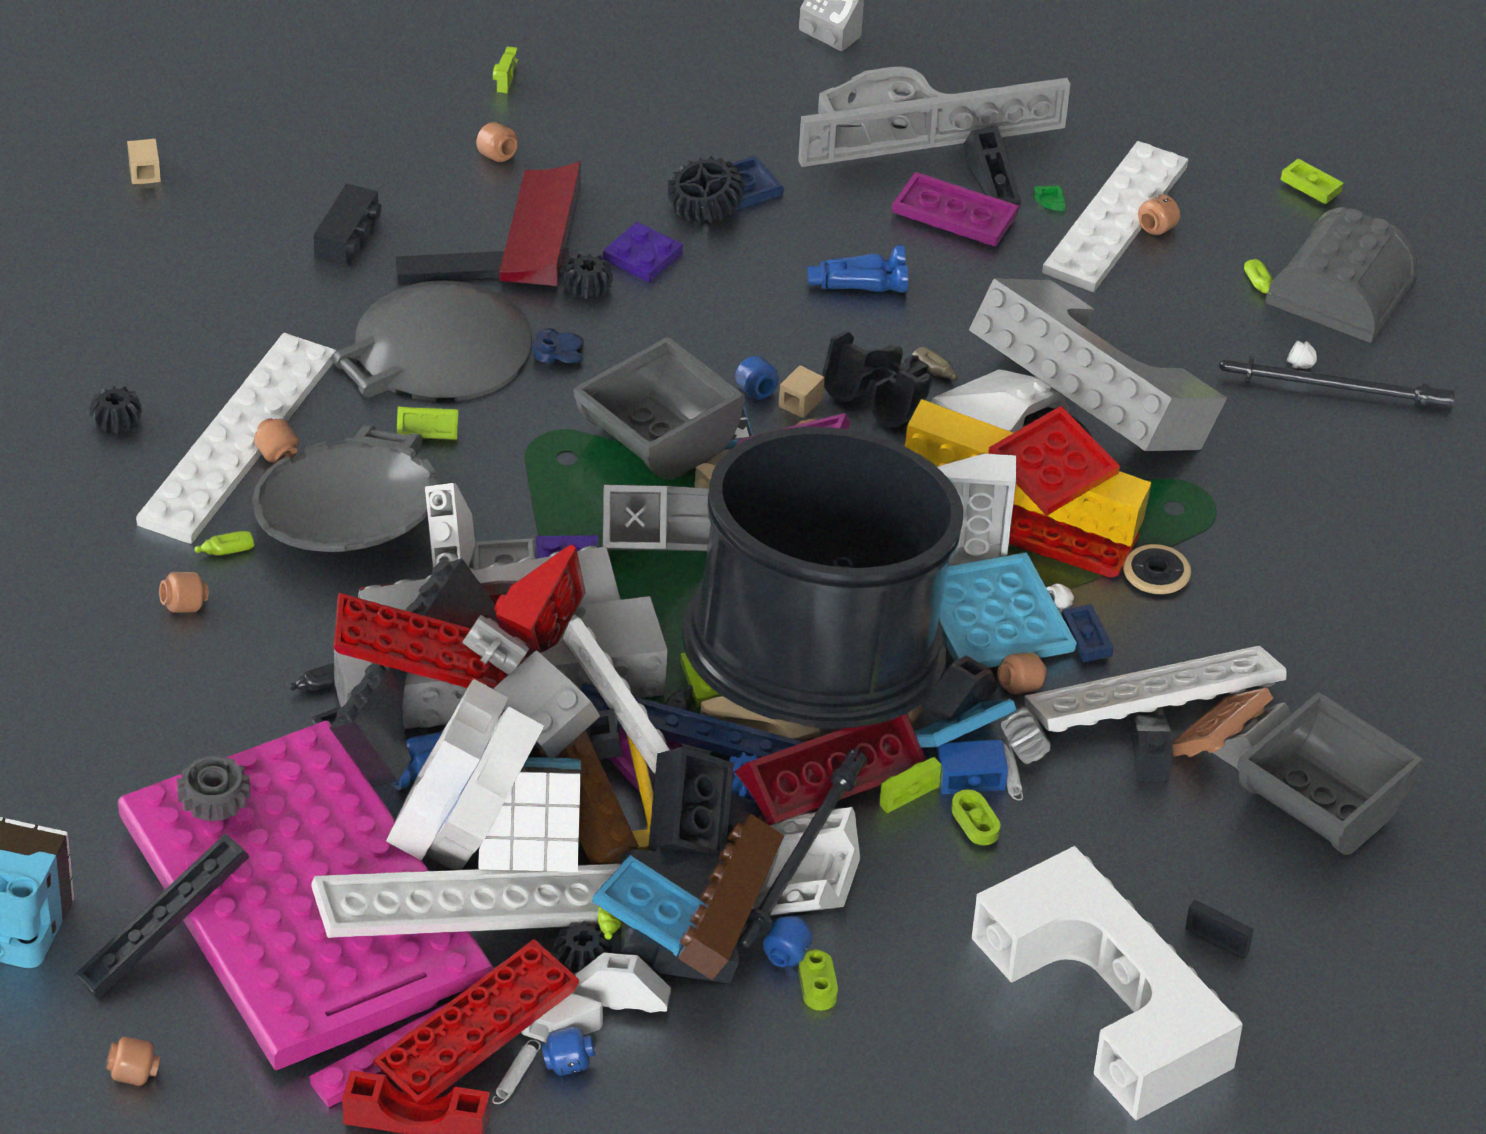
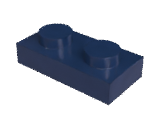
M1092 604L1062 610L1061 616L1077 643L1075 648L1082 662L1111 657L1113 655L1114 647Z

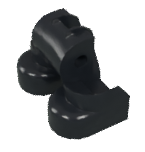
M848 331L832 337L822 371V376L825 377L824 388L827 393L837 401L848 402L862 395L867 390L870 380H875L877 383L873 386L870 406L877 421L884 426L893 428L899 427L911 420L921 399L926 400L933 379L927 373L929 365L920 361L917 355L906 358L904 363H902L903 350L900 346L893 347L889 345L883 349L866 351L853 344L854 336Z

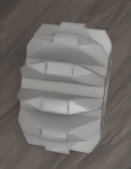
M1023 706L1001 720V728L1004 731V735L1022 762L1029 764L1034 760L1037 761L1050 751V742L1028 708Z

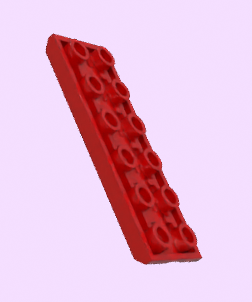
M1013 504L1008 544L1112 578L1119 575L1140 533H1137L1130 547Z
M343 593L338 595L333 647L339 654L468 688L472 680L475 679L494 689L508 676V674L490 662L485 665L480 661L482 656L462 643L471 628Z
M533 939L373 1059V1062L417 1105H426L571 995L577 988L579 979Z

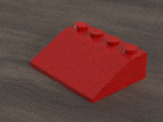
M570 544L514 583L506 595L502 594L495 605L494 611L496 612L499 627L512 637H518L524 641L526 647L529 648L524 658H528L536 650L541 653L559 643L586 594L576 547Z

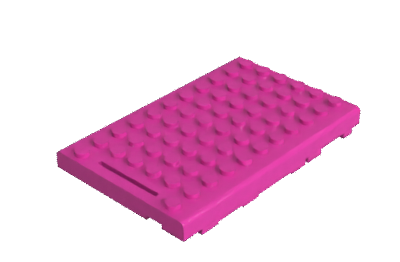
M329 721L317 723L226 757L235 760L238 766L243 765L245 767V774L250 776L251 797L246 799V807L240 808L237 815L227 819L206 821L194 818L190 811H184L183 803L178 802L177 779L182 778V774L123 795L118 800L119 816L164 890L225 833L250 856L183 921L275 1071L435 1007L436 1001L456 993H463L494 969L470 931L327 937L311 886L314 876L429 871L422 860L386 842L395 819L369 780L331 731Z

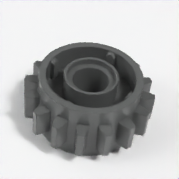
M207 756L191 762L187 769L182 770V778L177 779L178 802L183 803V810L190 811L194 818L206 821H220L237 815L240 808L246 807V799L251 797L250 776L245 774V767L243 765L238 766L235 760L222 756Z

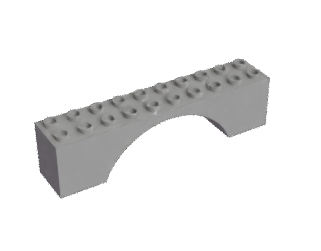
M604 485L603 547L606 546L607 550L707 551L711 524L707 510L709 488Z
M651 597L588 604L582 622L593 631L596 642L603 653L606 652L610 656L613 667L620 678H624L628 682L631 694L638 698L665 695L667 647ZM564 640L540 653L579 689H581L583 683L594 686ZM334 649V683L339 703L342 707L351 697L352 689L361 682L365 676L366 668L372 662L339 654ZM408 672L403 693L404 729L447 725L468 688Z

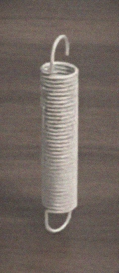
M999 738V740L1001 739L1005 742L1003 748L1008 766L1006 780L1008 793L1014 799L1022 800V786L1012 746L1004 739ZM1020 793L1022 795L1021 799H1017L1014 797L1016 795H1019Z
M529 1040L522 1047L496 1089L498 1097L504 1100L496 1103L494 1102L496 1096H494L492 1099L494 1104H501L509 1099L536 1056V1052L539 1051L541 1047L539 1041ZM530 1041H536L539 1044V1048L536 1050L535 1047L527 1044Z

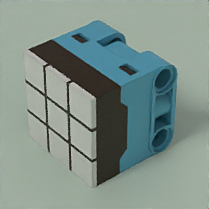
M550 757L527 758L485 840L479 846V869L578 871L581 760Z
M0 817V962L23 968H33L39 966L45 960V956L74 900L68 832Z

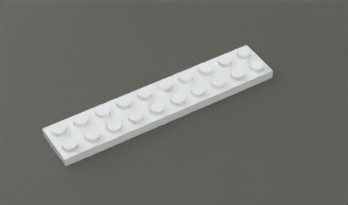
M283 333L136 516L137 526L192 544L262 455L254 443V436L258 431V425L268 418H281L288 421L333 364L332 357L336 350Z
M620 864L579 865L577 872L478 869L314 876L311 886L328 938L569 927L571 922L579 926L584 920L588 926L598 923V905L592 902L594 894L620 867Z

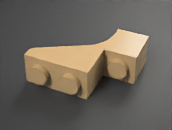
M723 696L701 702L702 715L804 742L820 737L821 730L817 727L802 726L801 724L779 719H770L736 705Z

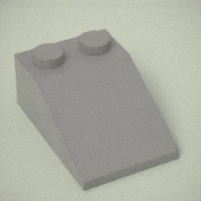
M537 650L493 689L508 697L503 712L509 706L544 725L535 745L550 758H555L600 717L596 708L584 693Z

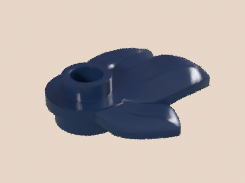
M552 328L543 329L537 333V340L533 342L532 346L533 355L537 360L545 363L555 362L556 359L566 363H577L584 360L582 355L577 352L584 343L583 338L570 332L559 334Z

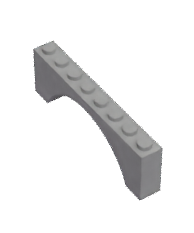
M588 546L577 551L586 594L575 612V615L581 619L585 614L588 604L620 600L606 546L599 548ZM555 552L549 557L538 559L527 557L516 563H494L487 568L477 570L470 568V570L489 596L507 594L514 583L559 552ZM432 575L426 579L416 581L404 579L396 582L394 585L383 587L371 585L364 590H360L358 598L406 611V608L420 594L419 589L421 586L428 582Z

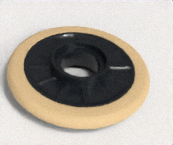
M1149 544L1140 546L1129 553L1123 565L1125 576L1132 585L1142 591L1153 594L1176 592L1183 588L1191 577V566L1186 557L1179 551L1165 545ZM1159 566L1162 567L1165 571L1155 572L1152 571L1150 567Z

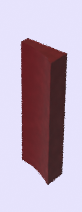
M581 161L554 169L524 171L499 271L500 281L557 286L581 184Z
M904 714L886 722L844 728L752 760L736 769L734 773L755 799L767 824L772 826L819 809L833 785L830 780L831 774L841 766L848 751L851 749L858 750L854 762H856L862 752L867 758V763L856 778L857 784L854 789L844 792L839 801L879 787L889 777L897 776L915 764L926 761L909 719Z

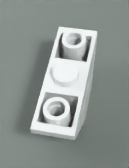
M456 483L426 486L425 492L433 568L442 561L448 560L451 562L460 558L469 566L475 547L473 518Z
M603 953L575 974L579 979V984L572 994L590 997L595 1001L601 1002L602 1006L615 1010L629 1008L641 1009L650 1013L658 1011L667 1012L671 987L638 955Z
M571 994L523 1030L522 1034L547 1042L549 1033L566 1028L579 1027L584 1035L600 1030L603 1025L602 1003L587 996L582 997Z

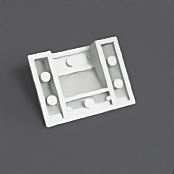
M1000 369L935 396L931 402L1013 433L1022 429L1027 415L1045 407L1056 409L1062 406L1068 413L1070 411L1064 395L1041 379Z
M852 807L832 811L770 916L844 907L860 861L855 811ZM816 812L802 814L771 826L785 836L752 909L759 908Z

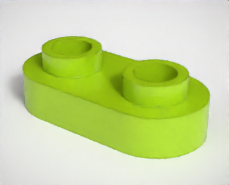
M967 789L957 792L952 800V814L968 838L978 845H990L996 842L999 838L1001 824L985 798L974 790Z
M818 949L808 950L804 959L798 965L803 999L806 1005L814 1010H828L836 1004L838 996V985L831 956L825 951Z

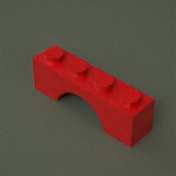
M350 1070L342 1097L343 1124L403 1134H486L490 1119V1092L454 1087L444 1097L433 1099L426 1105H417L408 1095L397 1090L385 1075Z

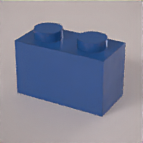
M1002 740L950 742L937 747L936 759L942 764L939 785L941 794H953L967 789L977 792L1002 791L1006 789L1008 766Z

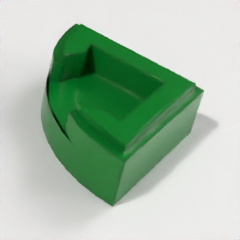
M1062 186L1034 187L1033 196L1039 204L1051 210L1065 211L1066 203Z

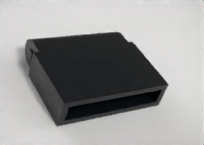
M656 847L655 852L639 849L629 850L620 857V866L631 855L698 899L709 883H713L709 880L713 869L719 862L722 863L718 859L719 856ZM621 921V954L638 955L655 973L731 983L739 963L738 941L729 961L715 978L711 980L678 959L679 954L675 956L672 951Z

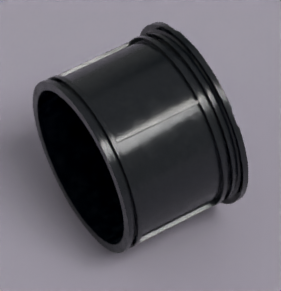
M796 427L771 431L745 440L728 451L715 466L710 479L707 510L711 524L704 575L695 596L686 608L682 624L683 646L694 670L712 689L736 705L770 719H779L808 727L854 728L868 726L900 717L921 705L932 694L935 685L943 676L946 663V646L939 616L949 560L955 554L958 547L963 524L961 498L952 482L933 463L907 447L879 436L841 428Z

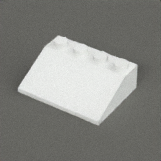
M981 454L938 466L937 468L947 476L956 488L963 506V524L960 540L955 554L949 560V566L1007 556L1016 483V456Z

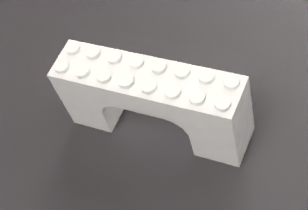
M1075 846L977 894L972 940L1011 983L1054 961L1076 960L1095 969L1134 1011V1013L1100 1030L1094 1075L1135 1120L1234 1069L1243 1026L1238 1015L1230 1011L1220 1001L1217 993L1203 983L1196 971L1191 966H1187L1177 955L1173 946L1166 943L1156 933L1153 925L1145 921L1138 914L1133 904L1129 900L1124 899L1114 888L1113 883L1094 867L1091 859L1084 856Z

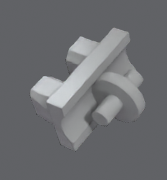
M482 615L477 619L462 642L482 656L480 661L485 665L490 662L508 675L518 667L529 650L524 641L518 637H512L499 628L498 623L491 618L486 619Z

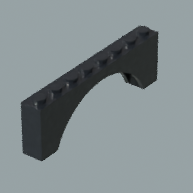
M462 558L451 562L445 560L437 564L433 568V574L428 582L419 589L420 594L406 608V611L471 629L480 615L486 619L491 618L498 623L496 612L494 611V602ZM375 663L366 668L365 676L352 689L351 697L338 710L337 718L330 727L331 731L373 787L398 781L412 760L407 746L403 723V693L408 672Z

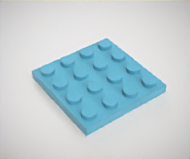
M1027 553L948 567L939 617L945 645L954 662L967 655L985 667L991 668L1000 666L1006 656L1014 653L1033 652L1040 658L1074 652L1077 643Z

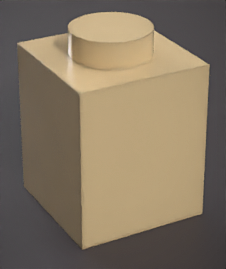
M156 139L127 141L132 185L161 182Z
M799 365L780 384L779 407L804 418L823 400L825 377Z

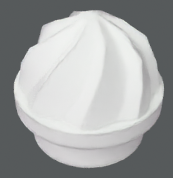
M1297 340L1288 355L1287 361L1292 363V367L1295 369H1309L1317 361L1316 351L1309 342L1302 343Z
M1053 584L1051 587L1046 588L1060 614H1062V610L1069 609L1073 605L1074 595L1068 587L1062 584Z

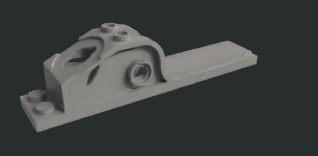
M888 67L867 70L836 88L832 87L819 93L818 114L801 116L798 161L801 167L960 144L965 142L972 130L998 126L1001 137L1065 128L1070 82L1067 78L957 94H945L930 87L926 78L911 68ZM896 93H906L908 95L901 96L897 95ZM856 94L853 102L848 103L850 96ZM893 126H903L905 128L896 129Z

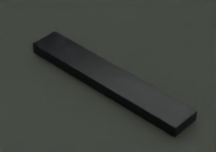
M565 248L560 275L563 274L565 266L569 262V248ZM504 251L396 256L397 280L399 283L499 278Z
M225 833L74 974L76 978L99 999L250 858L248 853Z

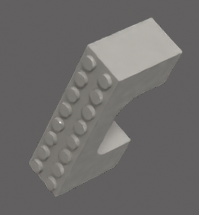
M993 279L969 331L1143 450L1202 449L1227 397L1183 368L1153 367L1129 357L1086 328L1094 308L1052 280Z

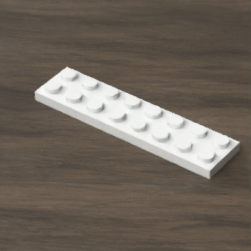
M1137 141L1045 261L1042 273L1095 292L1142 229L1138 218L1140 206L1156 195H1167L1186 170L1188 159Z
M1255 646L1026 695L1025 707L1033 713L1034 717L1048 731L1061 732L1075 725H1093L1098 720L1108 718L1121 719L1125 718L1128 714L1140 711L1153 712L1158 707L1168 705L1181 706L1186 704L1187 701L1195 699L1209 700L1215 698L1218 694L1228 692L1241 693L1246 688L1255 686L1269 687L1274 685L1275 682L1286 680V668L1261 646Z

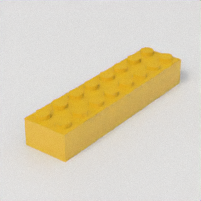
M921 399L908 424L905 447L923 456L938 467L981 454H988L990 446L1013 434V432ZM1119 471V474L1047 516L1058 522L1073 525L1086 532L1094 533L1108 538L1115 543L1131 547L1144 520L1151 482ZM1015 484L1013 504L1024 507L1028 511L1045 515Z

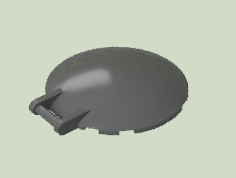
M428 281L397 289L372 304L363 314L357 325L355 344L337 351L332 357V362L338 369H343L359 386V391L366 398L386 390L394 393L400 390L412 394V399L436 402L437 398L454 397L456 402L484 396L512 381L518 375L520 367L527 363L532 348V334L524 314L513 302L503 295L488 288L466 282ZM356 363L370 376L369 378L355 365Z
M363 425L354 438H345V443L328 446L327 441L302 448L303 454L292 459L286 456L276 462L263 474L254 489L253 510L263 530L285 544L312 551L340 552L357 550L390 541L419 524L428 515L425 487L438 485L431 463L427 459L422 460L416 456L422 447L423 439L421 434L410 433L409 435L376 430L374 426Z

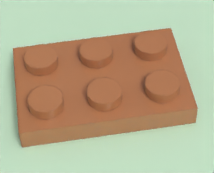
M1263 688L1224 697L1172 741L1173 757L1185 754L1188 757H1192L1201 751L1207 750L1208 753H1213L1221 749L1225 745L1224 740L1241 732L1245 728L1244 723L1246 721L1256 718L1265 711L1264 706L1273 699L1269 689Z

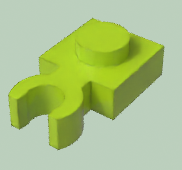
M507 46L500 63L494 65L493 80L497 81V92L508 94L514 78V69L518 64V59H516L517 47Z

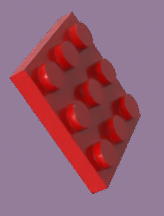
M1062 406L990 446L988 454L1016 456L1015 484L1046 516L1119 474L1120 465Z

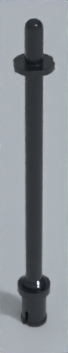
M1249 356L1248 363L1222 360L1219 363V368L1222 371L1245 374V382H1250L1252 376L1412 399L1419 403V407L1433 405L1452 409L1455 390L1431 388L1429 384L1422 383V386L1412 388L1254 364L1253 356Z
M849 750L841 766L831 774L830 780L833 784L759 908L751 909L746 921L748 926L739 940L742 947L749 948L759 932H769L772 929L773 921L769 917L842 794L846 791H852L856 786V778L867 763V758L862 752L856 762H854L858 750Z

